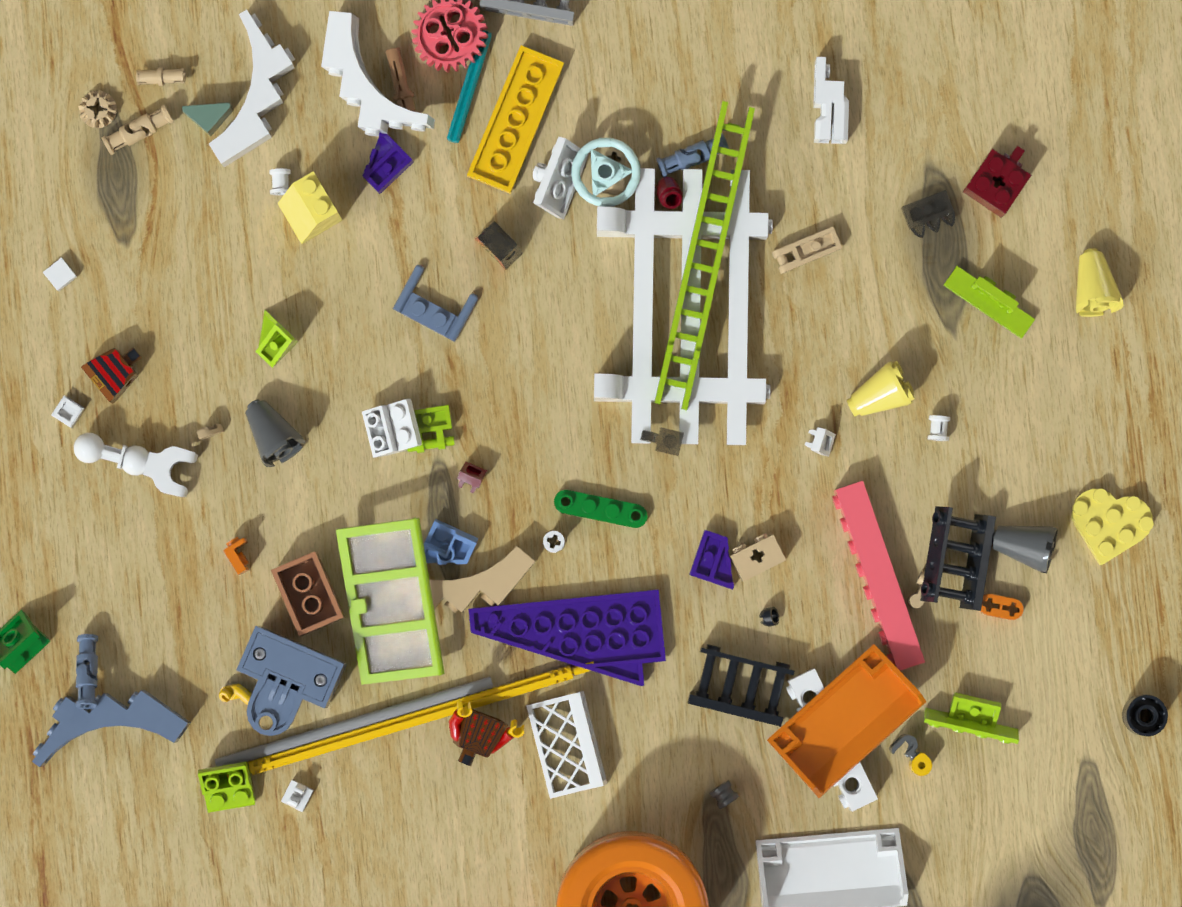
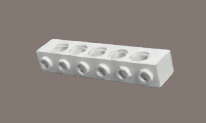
M814 668L788 680L790 686L786 687L792 700L796 699L800 706L796 709L797 712L806 705L803 700V695L806 691L811 690L817 695L824 689ZM860 762L834 785V787L838 785L842 793L838 797L844 809L849 807V810L852 812L878 799ZM854 777L858 783L855 790L848 791L845 787V782L848 778Z

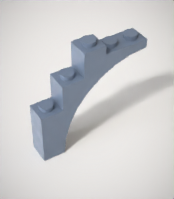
M141 690L139 693L137 691L134 692L128 701V704H130L129 708L108 693L96 696L97 706L92 710L77 708L76 700L71 696L65 697V699L60 698L53 708L55 713L52 716L59 721V724L54 723L47 733L49 738L45 744L40 743L33 752L35 758L32 762L39 767H43L68 742L86 732L103 727L127 726L141 728L157 733L176 743L191 722L146 690Z

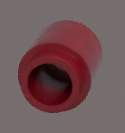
M664 177L657 182L655 191L661 204L670 209L678 207L683 199V193L678 182L672 177Z

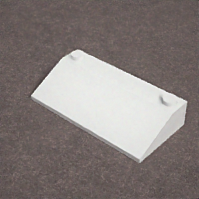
M899 828L756 840L762 907L907 906L909 894Z

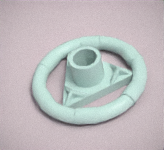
M610 137L594 139L585 144L577 152L571 169L572 181L579 195L587 202L602 207H613L629 199L639 184L641 174L638 157L632 148L626 143ZM598 147H614L619 149L631 164L632 170L594 149ZM590 151L593 194L588 192L580 177L581 165ZM632 173L626 189L621 194L615 197H597L598 194Z

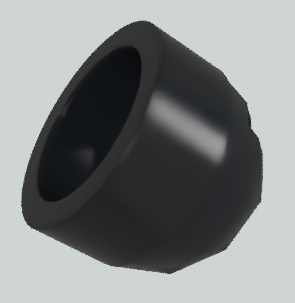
M768 607L760 612L759 618H763L761 624L771 627L779 624V614L775 607Z

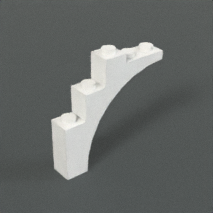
M248 10L243 11L239 16L248 32L252 47L253 72L251 86L245 103L236 119L221 135L209 143L223 167H226L272 138L269 134V131L272 130L265 117L262 119L260 117L283 104L280 97L284 94L277 83L273 85L271 83L295 69L292 64L295 58L288 48L284 50L280 44L272 49L271 47L275 44L268 33L262 34L259 29L262 26L255 13L250 15Z
M329 11L321 67L327 70L329 75L342 76L339 97L347 101L348 105L361 106L358 127L369 136H379V133L387 134L388 126L393 129H403V126H410L412 130L422 132L426 128L434 129V118L428 114L413 112L392 103L374 85L366 71L360 53L358 39L359 18L352 13Z

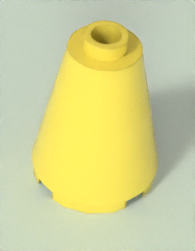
M1096 248L1084 250L1083 254L1079 256L1076 313L1079 312V315L1084 317L1104 315L1103 311L1111 309V313L1122 309L1124 306L1123 299L1103 252L1098 251Z

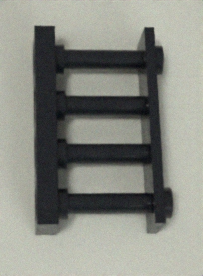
M935 506L920 601L938 603V597L960 600L959 608L981 611L996 517L975 514L974 520L952 516L953 508ZM950 525L971 529L970 544L948 540ZM946 549L968 553L966 567L944 563ZM942 573L964 577L962 591L940 587Z
M707 644L706 649L700 648V652L707 654L698 691H695V695L689 694L688 704L779 727L782 726L783 717L778 716L779 711H777L785 675H794L795 672L790 670L789 664L776 661V666L741 658L721 653V647ZM716 656L730 660L722 695L718 697V701L708 699L709 694H707ZM739 662L753 665L745 702H742L741 707L732 705L731 700ZM762 668L777 671L768 708H765L764 712L756 711V706L754 705Z

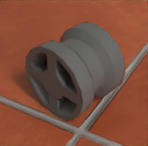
M729 780L709 793L711 797L717 800L719 809L724 808L739 797L738 793L731 789Z

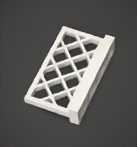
M584 691L527 705L550 799L606 785L607 780ZM569 700L571 711L567 717L555 711L560 702ZM554 703H555V705L553 706V708H550V707L547 706V705H550V704H554ZM543 707L550 711L544 723L536 719L535 708ZM553 714L564 720L558 732L547 726ZM567 723L576 727L577 734L573 741L561 734ZM544 729L556 735L550 746L541 740L540 736ZM559 737L570 743L565 755L553 749ZM573 746L582 751L583 757L579 764L567 757ZM550 752L562 758L556 770L547 764L546 759ZM565 760L576 767L571 778L559 772ZM579 769L588 774L590 784L581 786L573 781ZM556 775L568 781L564 790L558 792L554 791L552 784ZM570 784H573L574 786H576V787H574V788L568 789L569 786H570Z

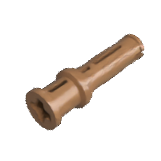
M400 48L388 49L385 52L396 92L393 99L397 102L398 106L417 112L413 102L414 92L409 90Z

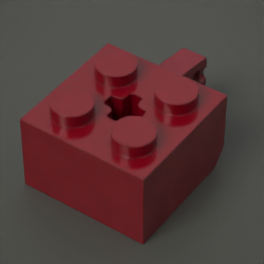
M1017 145L1009 156L1006 153L1001 155L992 149L963 190V193L1002 218L1032 176L1022 169L1023 164L1018 162L1025 150ZM998 179L1001 181V186L996 188L993 185L994 181Z

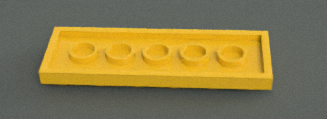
M520 45L471 163L467 177L511 194L562 72L564 62Z

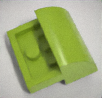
M247 761L198 770L201 791L205 797L208 813L255 805L256 800Z

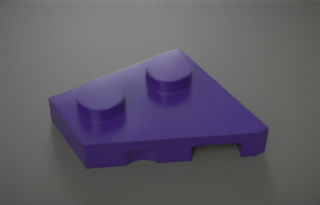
M379 133L375 149H372L370 154V162L366 165L362 176L381 194L414 161L388 134Z
M704 530L689 575L733 590L734 582L731 572L728 538Z

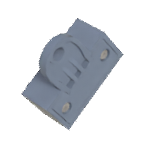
M255 626L236 669L258 680L246 711L252 728L260 734L268 736L283 733L293 723L303 699L322 708H328L347 663L264 627ZM263 716H269L273 720V725L269 730H265L260 726V719Z

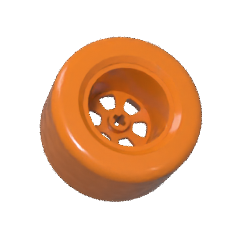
M641 831L612 833L593 841L583 848L567 867L559 885L556 907H608L601 905L600 902L605 890H611L618 897L617 903L613 907H627L628 903L631 905L637 904V907H709L704 883L689 857L670 841ZM629 876L636 877L635 890L624 892L620 885V879ZM653 884L661 896L656 900L648 902L642 894L647 885Z

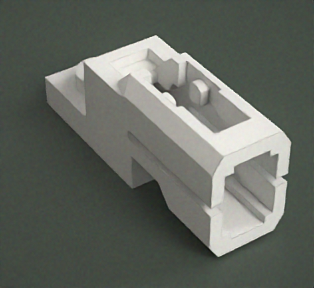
M816 57L813 108H820V117L814 123V143L829 144V140H831V144H846L848 141L849 100L844 96V81H825V78L830 77V64H826V57ZM831 112H832V137H831Z

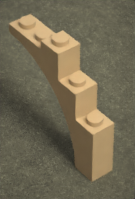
M516 546L503 560L488 570L471 577L456 580H430L434 609L445 598L447 600L445 605L454 613L458 610L463 613L480 591L484 593L481 598L488 604L493 606L496 603L499 606L535 561ZM383 559L376 565L379 571L397 569ZM418 577L394 579L393 581L398 584L395 588L406 598L409 594L412 596L407 603L410 607L408 612L418 620L421 617L425 619Z

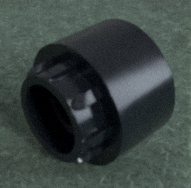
M1141 694L1133 696L1125 703L1122 710V719L1130 732L1140 736H1154L1160 733L1166 726L1168 712L1166 706L1159 698ZM1146 708L1150 712V718L1148 721L1143 722L1139 715Z

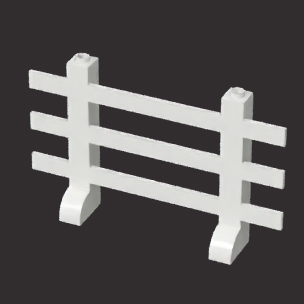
M640 168V181L635 190V211H628L617 207L597 206V237L635 238L632 376L594 374V401L632 402L631 443H651V402L655 401L660 377H652L654 238H682L683 277L702 193V169H683V211H654L655 169ZM741 170L726 239H730L728 378H699V356L687 411L681 410L685 389L670 385L664 386L661 403H680L679 444H698L699 403L727 404V445H746L747 404H765L766 399H770V385L766 384V379L747 378L749 240H767L768 234H772L773 220L768 219V213H749L750 170ZM725 212L703 213V216L724 220ZM701 222L698 239H719L722 227ZM696 245L693 262L701 264V246ZM690 270L687 285L701 288L700 270ZM686 292L682 309L700 312L701 295ZM681 315V333L697 336L700 319ZM681 339L680 357L692 359L696 343ZM680 364V377L666 378L687 383L690 366Z

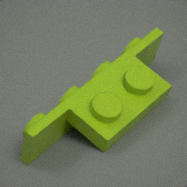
M956 266L943 286L1022 339L1035 319L1017 307L1019 303L1015 300L1016 296L1007 290L1002 292L995 287L997 285L996 282L985 276L982 278L979 276L976 279Z
M954 692L948 713L930 708L924 709V723H928L932 727L950 728L958 733H972L980 738L998 739L1006 744H1018L1019 731L1017 728L997 724L1001 710L1000 702Z

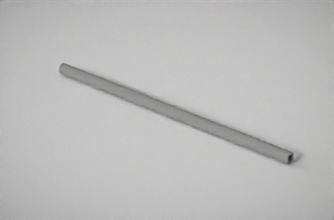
M486 677L215 759L216 766L252 761L494 688L491 677Z

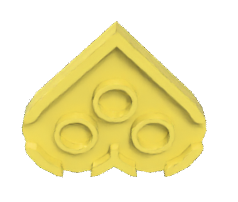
M1090 489L1082 492L1075 499L1072 506L1071 517L1074 525L1099 565L1105 564L1142 541L1154 525L1150 508L1144 501L1135 496L1122 497L1116 500L1111 493L1104 489Z

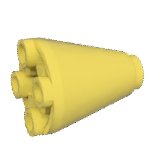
M890 361L859 387L851 395V398L847 399L848 406L855 417L907 406L913 403L912 400L915 399L913 394L915 392L909 381L904 382L903 370L898 361Z

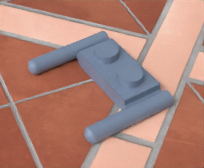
M416 265L393 310L455 342L472 312L478 296L474 293L470 294L457 317L449 311L412 293L424 271L422 265Z

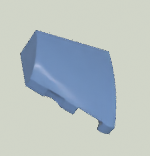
M435 519L424 542L426 562L438 563V565H446L447 563L467 564L479 538Z

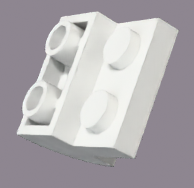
M411 399L362 411L373 458L403 452L422 445Z

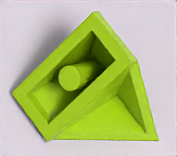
M264 310L259 347L255 352L273 368L298 341Z

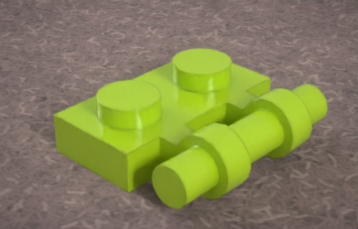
M449 405L414 410L422 445L407 449L408 452L417 451V453H423L427 449L438 448L442 450L446 449V446L455 445L454 436L444 437L443 430L452 429ZM436 432V439L423 440V433Z

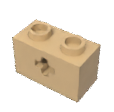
M767 533L754 539L755 544L749 547L743 544L733 549L734 554L730 556V559L742 582L786 561L774 535L768 537ZM753 550H756L757 553L762 552L763 556L760 557V563L757 560H751L750 557L753 555Z

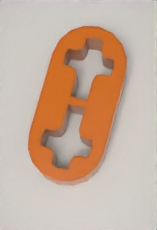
M994 594L983 595V601L991 598V603L999 604L998 609L990 608L989 612L986 611L985 606H982L980 611L982 614L1007 620H1016L1022 616L1023 605L1019 600ZM1013 602L1015 603L1014 606L1018 608V612L1010 616V612L1002 610V606H1011Z

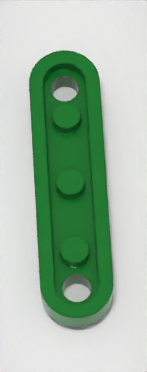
M562 490L554 498L555 508L560 513L631 528L642 527L648 518L646 509L639 504L571 490ZM568 497L570 504L563 506L561 504L562 498ZM635 511L640 513V519L637 521L631 518V514Z

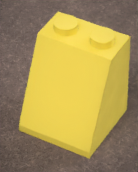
M314 171L294 182L278 202L279 207L301 244L343 221Z

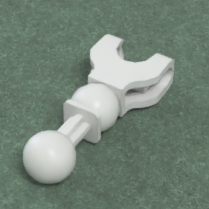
M84 433L74 443V453L84 463H94L99 459L118 463L117 468L123 469L130 475L138 476L143 474L151 477L160 492L178 497H187V488L173 481L171 469L179 462L195 463L198 458L195 452L175 446L166 448L160 453H148L145 448L134 445L130 447L123 445L122 449L104 445L103 440L94 433Z

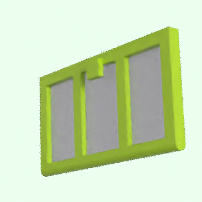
M414 517L412 519L336 529L361 685L445 674L420 519Z

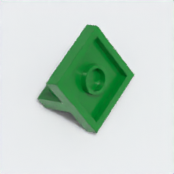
M22 610L0 629V666L4 670L6 668L10 669L14 674L50 643L49 638L32 624L28 615Z

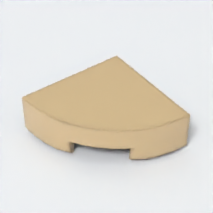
M215 424L209 428L204 427L197 430L198 437L202 441L224 432L222 424Z

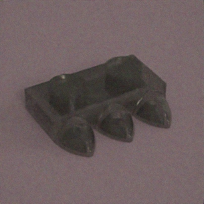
M946 190L901 207L909 230L921 239L925 234V224L937 233L940 228V218L948 226L953 227L955 223V212Z

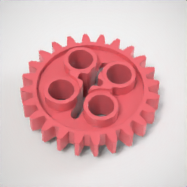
M432 0L433 7L430 8L424 5L427 12L425 14L418 12L421 20L413 21L418 29L411 30L413 35L417 36L412 39V42L418 45L414 50L417 53H421L420 59L422 61L427 60L426 64L429 67L435 64L437 71H440L443 66L444 70L449 73L452 66L458 72L460 64L466 69V61L470 60L472 63H475L473 56L475 54L478 56L482 55L478 50L479 47H486V44L481 41L488 38V35L482 32L488 28L486 23H481L485 20V17L482 14L478 15L480 10L478 7L472 8L473 4L470 0L466 4L465 0H458L457 2L456 0H441L439 4ZM460 14V19L457 22H450L453 15ZM441 16H444L447 26L452 31L451 34L459 47L458 52L455 51L452 41L448 38V33L440 20ZM433 25H439L436 33H430V28ZM463 35H470L469 41L460 43ZM449 45L446 53L439 54L442 46Z

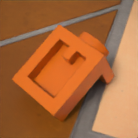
M236 537L226 543L228 547L223 551L237 574L242 575L249 570L246 566L249 564V561L242 551L238 553L237 549L247 544L248 541L246 538L240 539Z

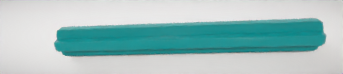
M486 30L482 32H485L488 38L481 40L486 44V47H479L478 50L482 55L478 56L475 54L473 56L475 63L470 61L450 125L447 140L452 143H459L491 41L492 34Z

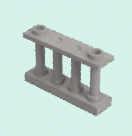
M480 0V10L569 26H573L574 12L568 8L570 0H560V4L556 9L547 7V4H545L546 0H536V2H533V5L524 3V0Z

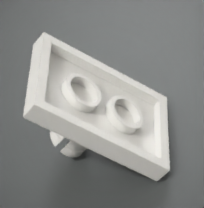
M559 136L556 144L553 146L548 165L538 163L533 170V179L541 182L535 193L533 203L556 218L564 220L575 192L571 175L572 164L577 152L581 148L568 139ZM589 154L586 155V158L584 159L581 165L580 176Z

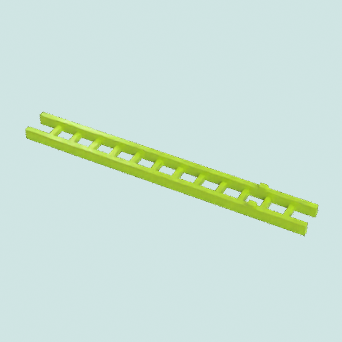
M722 101L654 401L655 404H661L665 385L683 388L685 393L681 410L686 411L689 405L755 108L749 107L744 128L733 123L725 124L724 120L728 106L726 101ZM722 130L742 134L739 151L719 147ZM717 153L737 158L734 174L714 170ZM712 176L732 181L729 197L708 193ZM707 199L727 204L724 220L703 216ZM701 222L722 227L718 243L698 239ZM696 245L717 250L713 267L693 262ZM691 269L711 273L708 290L687 285ZM686 292L706 296L703 313L682 309ZM680 315L701 319L697 336L677 332ZM675 338L696 343L692 359L672 355ZM670 361L690 366L687 383L666 378Z

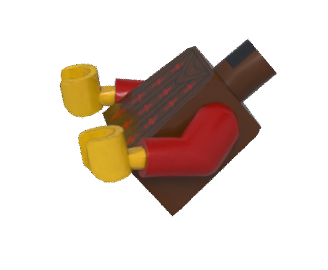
M462 700L457 701V709L448 721L453 743L463 749L458 761L468 766L472 765L476 754L488 758L490 754L497 752L514 737L519 738L524 735L525 725L523 724L521 727L516 728V719H513L510 727H508V724L503 720L472 709L471 702L464 706Z

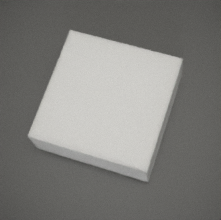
M60 258L43 272L57 291L62 290L77 278L63 258Z
M64 395L51 415L70 428H73L85 408Z

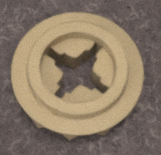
M101 90L90 91L85 97H82V101L78 106L83 122L93 128L108 126L115 119L117 113V106L113 97ZM99 100L100 106L107 110L99 111L96 118L95 112L90 108L95 107Z

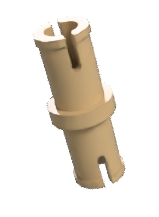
M158 67L157 70H137L136 81L137 85L158 84V86H164L171 83L185 84L186 73L184 68L164 69L163 67Z

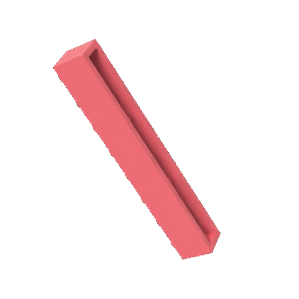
M860 481L834 490L835 495L832 496V500L836 510H841L843 518L840 519L843 531H848L850 541H847L849 550L852 555L856 554L858 563L855 564L858 576L863 577L866 586H863L864 594L867 600L871 599L874 608L870 610L875 623L879 622L882 630L878 632L882 645H887L890 653L886 657L900 671L925 663L864 482Z

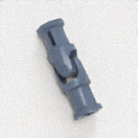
M721 133L719 147L729 149L723 133ZM714 138L706 142L704 140L699 141L685 149H679L675 151V154L663 159L657 158L656 161L663 178L680 169L683 171V169L709 161ZM697 149L701 150V155L698 154Z
M81 634L77 637L79 655L76 656V688H78L76 707L79 709H93L97 706L95 688L98 686V656L96 655L98 636L93 634Z

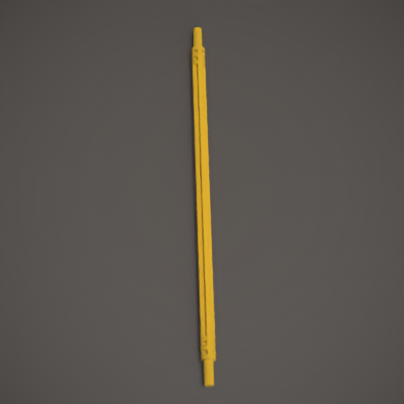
M570 665L258 758L248 762L249 771L252 775L451 716L457 709L458 700H462L464 706L471 702L472 709L571 680L574 679L573 676L591 670L578 666L570 667Z

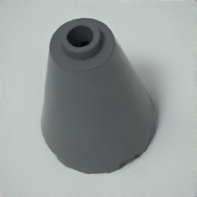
M257 399L247 406L248 409L245 414L264 466L274 467L273 462L278 460L284 463L303 448L301 446V443L305 444L303 436L265 400L260 401Z
M998 526L997 530L993 532V549L1041 573L1047 574L1052 560V552L1056 544L1058 529L1053 526Z

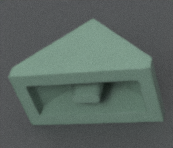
M230 103L182 106V111L208 135L212 136L233 112V108Z

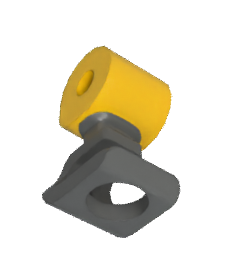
M908 734L899 736L889 747L890 753L894 754L906 741L908 748L904 755L910 758V770L919 776L929 774L932 770V762L926 754L915 751L918 748L916 738Z

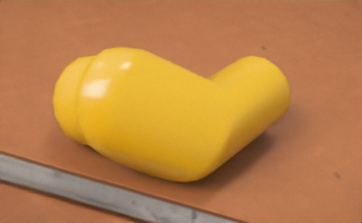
M238 683L226 685L219 692V698L223 702L240 699L247 705L252 695L250 691Z

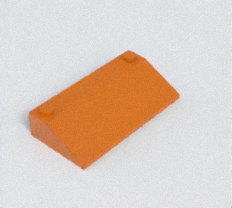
M873 644L769 737L767 741L812 792L820 798L926 703V700L921 692Z

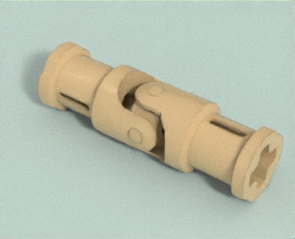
M164 104L161 106V109L149 115L146 113L130 123L119 127V131L101 138L110 155H113L118 149L126 145L131 146L156 133V130L168 123L172 124L174 121Z

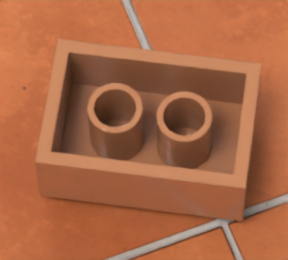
M311 552L271 570L298 636H304L346 618L318 552Z

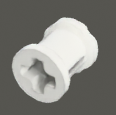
M283 168L269 170V174L272 175L270 194L284 195L289 189L288 175L291 174V170Z
M930 415L931 429L927 439L949 441L947 426L950 417Z
M550 531L543 538L544 547L549 552L556 553L564 547V537L558 531ZM554 535L558 536V541L561 542L560 546L555 545L554 548H550V543L547 542L548 538H553Z

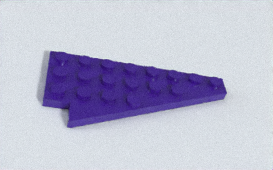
M659 590L468 609L470 630L473 634L639 686H644L642 663L666 661Z

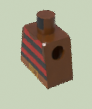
M134 347L124 355L116 348H113L87 362L81 368L105 398L113 404L138 377L132 366L142 357Z

